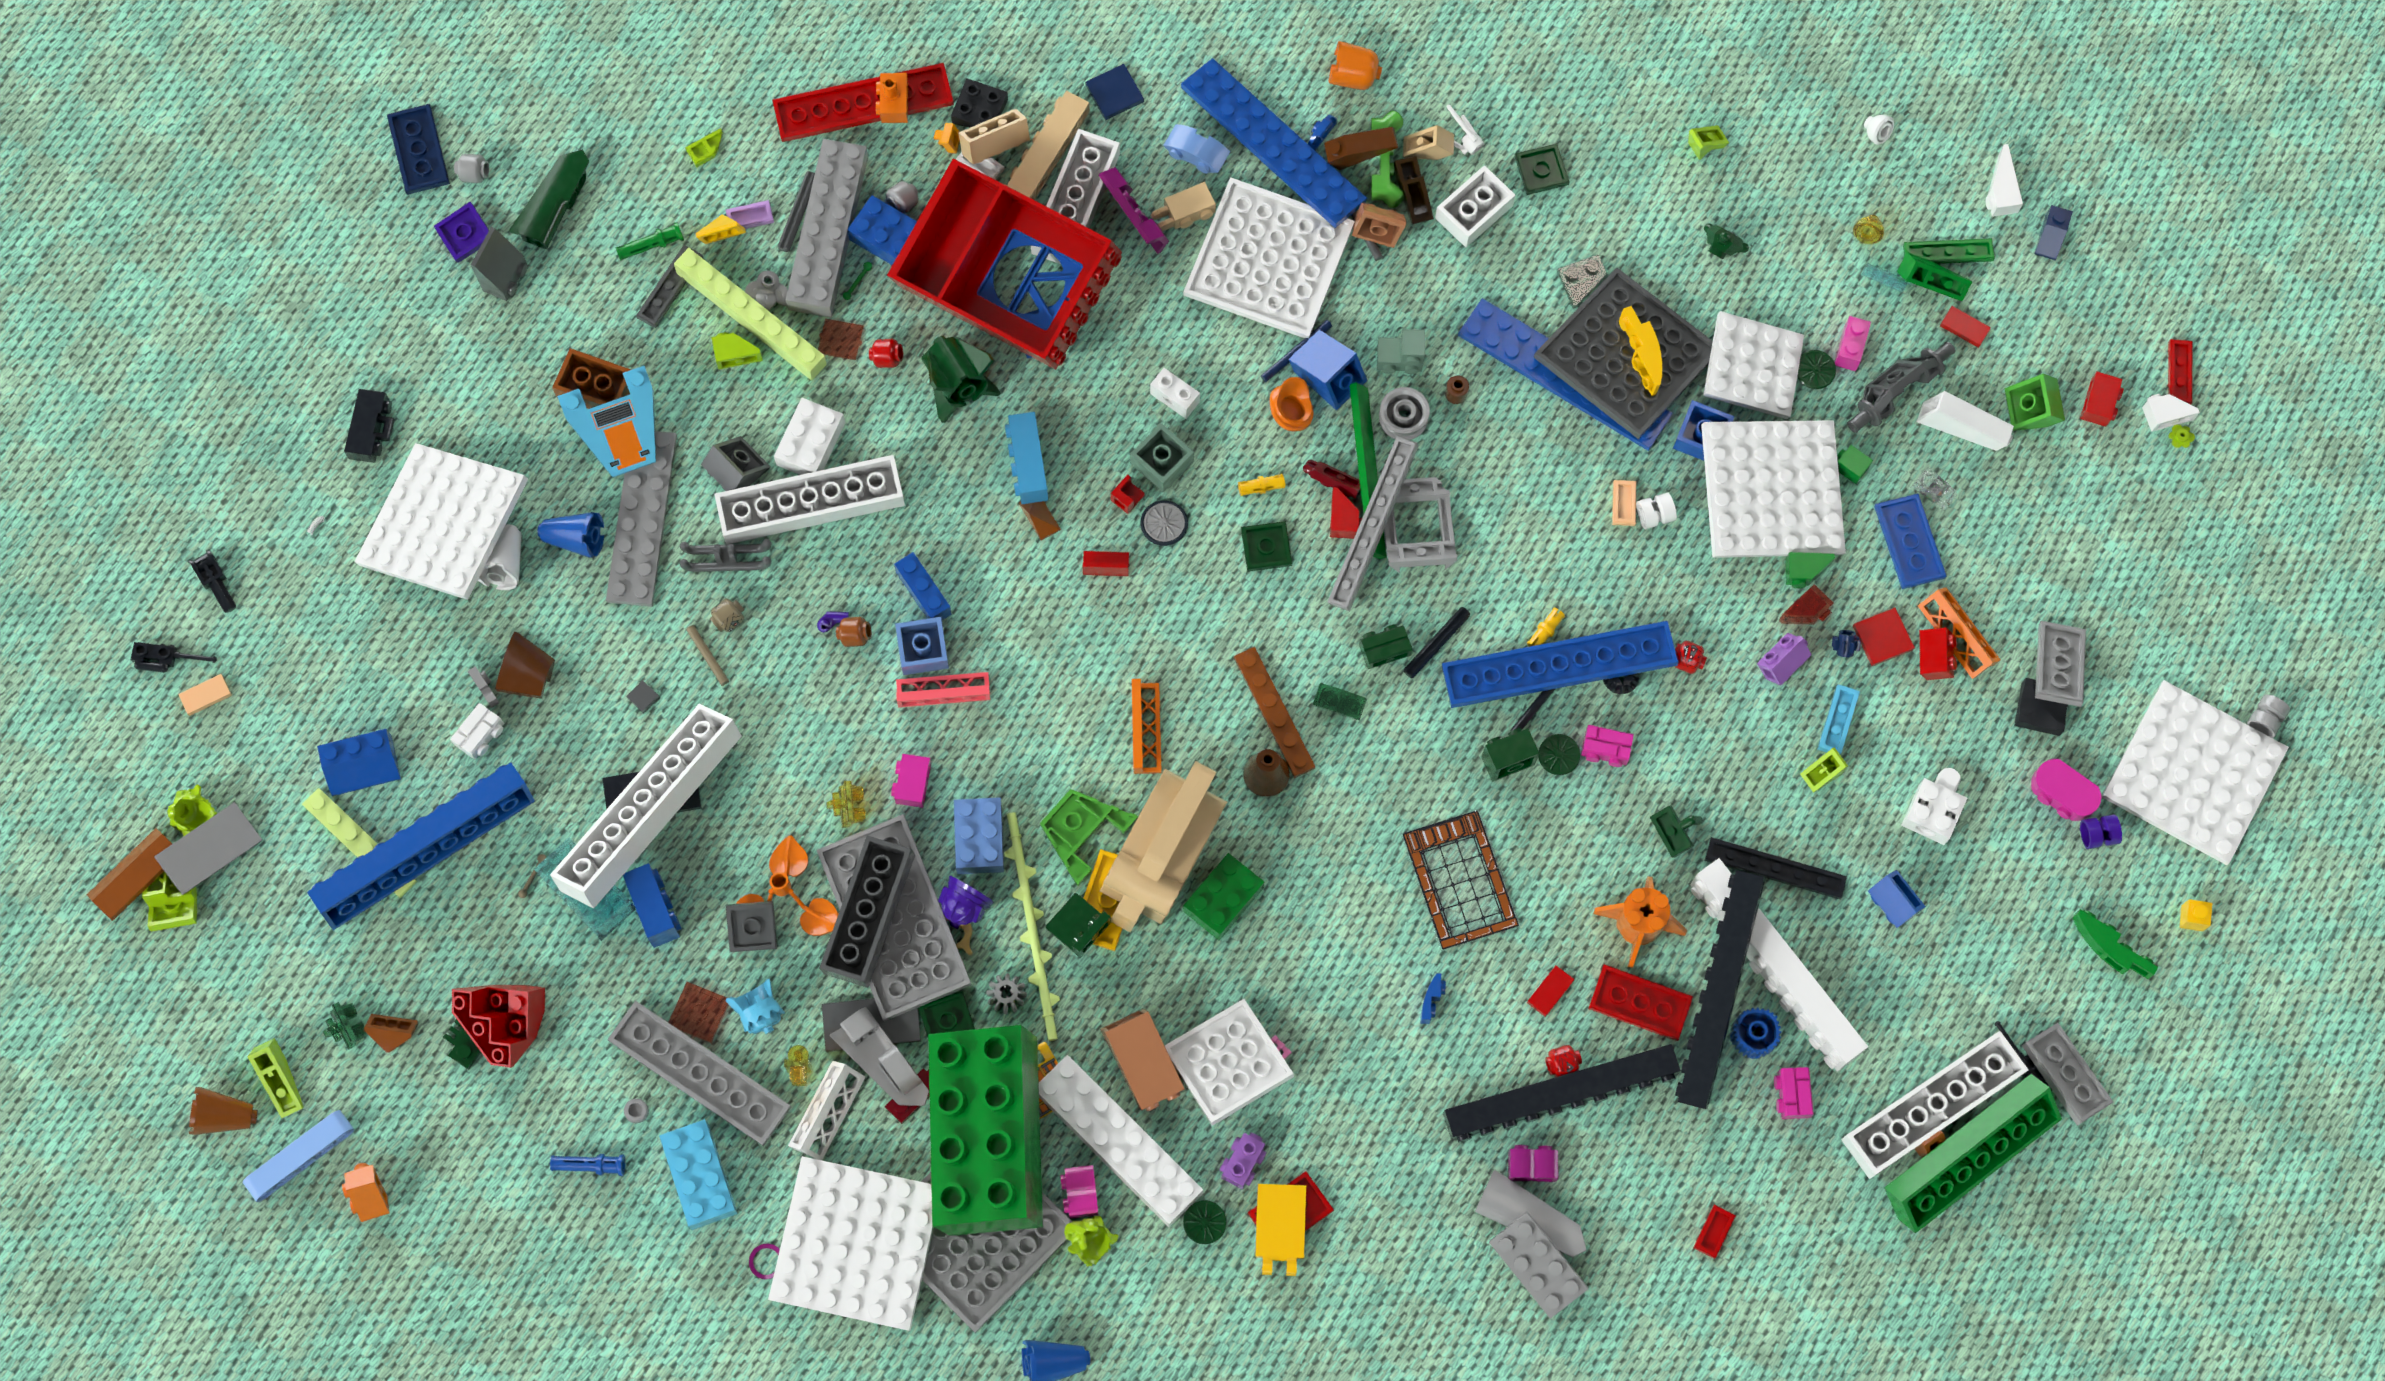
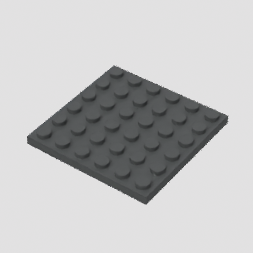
M1616 268L1535 352L1534 358L1637 439H1640L1708 366L1713 341L1619 268ZM1632 306L1641 324L1650 321L1659 342L1662 357V379L1660 387L1654 396L1650 394L1649 390L1645 389L1642 377L1632 366V357L1636 349L1631 347L1626 331H1623L1619 324V318L1623 309Z

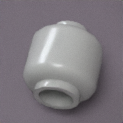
M462 154L459 160L455 162L454 171L462 182L481 183L489 175V163L482 155Z
M905 181L898 182L886 192L885 203L905 214L917 205L918 191L913 184Z

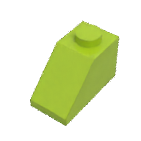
M723 332L715 337H711L719 370L763 361L760 349L735 333Z

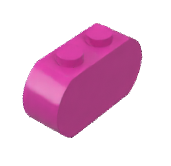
M2060 759L2045 761L2031 778V788L2033 793L2038 796V800L2044 805H2051L2064 819L2072 821L2087 819L2098 809L2101 803L2099 787Z

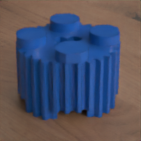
M1757 1007L1755 1010L1754 1008L1744 1010L1732 1024L1730 1041L1732 1045L1736 1046L1735 1050L1739 1049L1738 1053H1743L1742 1056L1747 1055V1058L1759 1059L1761 1056L1765 1057L1780 1042L1781 1036L1779 1035L1781 1031L1779 1029L1781 1026H1778L1777 1016H1773L1774 1013H1770L1769 1009L1767 1011L1764 1008L1759 1010ZM1757 1029L1760 1033L1758 1036H1754L1752 1031Z

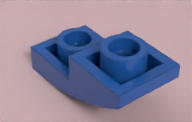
M1441 973L1435 975L1428 987L1422 1005L1420 1024H1430L1431 1018H1435L1436 1004L1431 1003V1001H1440L1441 995H1445L1446 981L1441 980Z

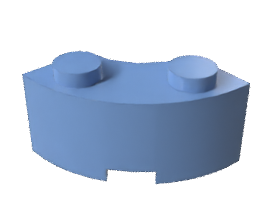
M1176 124L1163 145L1169 151L1170 156L1195 165L1202 173H1218L1231 151L1211 136L1206 139L1196 134L1197 129Z

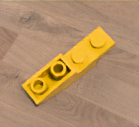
M1632 306L1623 309L1619 318V324L1621 329L1626 331L1631 347L1636 349L1632 357V366L1642 377L1645 389L1649 390L1650 394L1654 396L1660 387L1662 379V357L1659 342L1650 321L1641 324Z

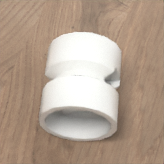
M1668 492L1655 496L1654 500L1646 498L1636 502L1637 514L1645 530L1658 526L1659 522L1666 524L1677 519L1676 508Z

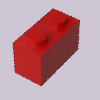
M2096 371L2091 378L2080 419L2105 427L2111 420L2114 421L2118 412V408L2115 405L2117 401H2120L2124 388H2121L2123 379Z
M1947 627L1919 630L1920 675L1926 680L1954 678V670L1957 669V661L1953 650L1957 645L1955 635Z

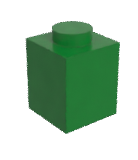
M1850 445L1847 450L1842 449L1837 455L1838 472L1855 484L1858 483L1873 462L1871 458L1853 445Z

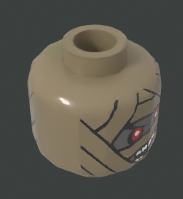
M725 598L711 609L712 617H710V620L720 632H731L744 621L742 614L744 608L737 600L732 602L730 599Z

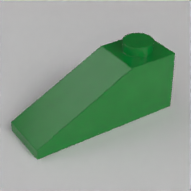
M1906 252L1897 270L1905 281L1959 301L1964 300L1972 284L1970 279L1909 252Z

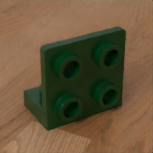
M1074 893L1046 925V930L1081 958L1111 924V916L1105 911L1100 913L1080 895Z

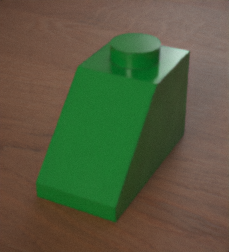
M1789 552L1785 559L1786 585H1792L1793 588L1798 589L1809 586L1832 564L1835 554Z

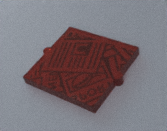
M825 319L822 333L819 334L818 351L828 356L856 360L859 346L862 345L861 336L864 326Z

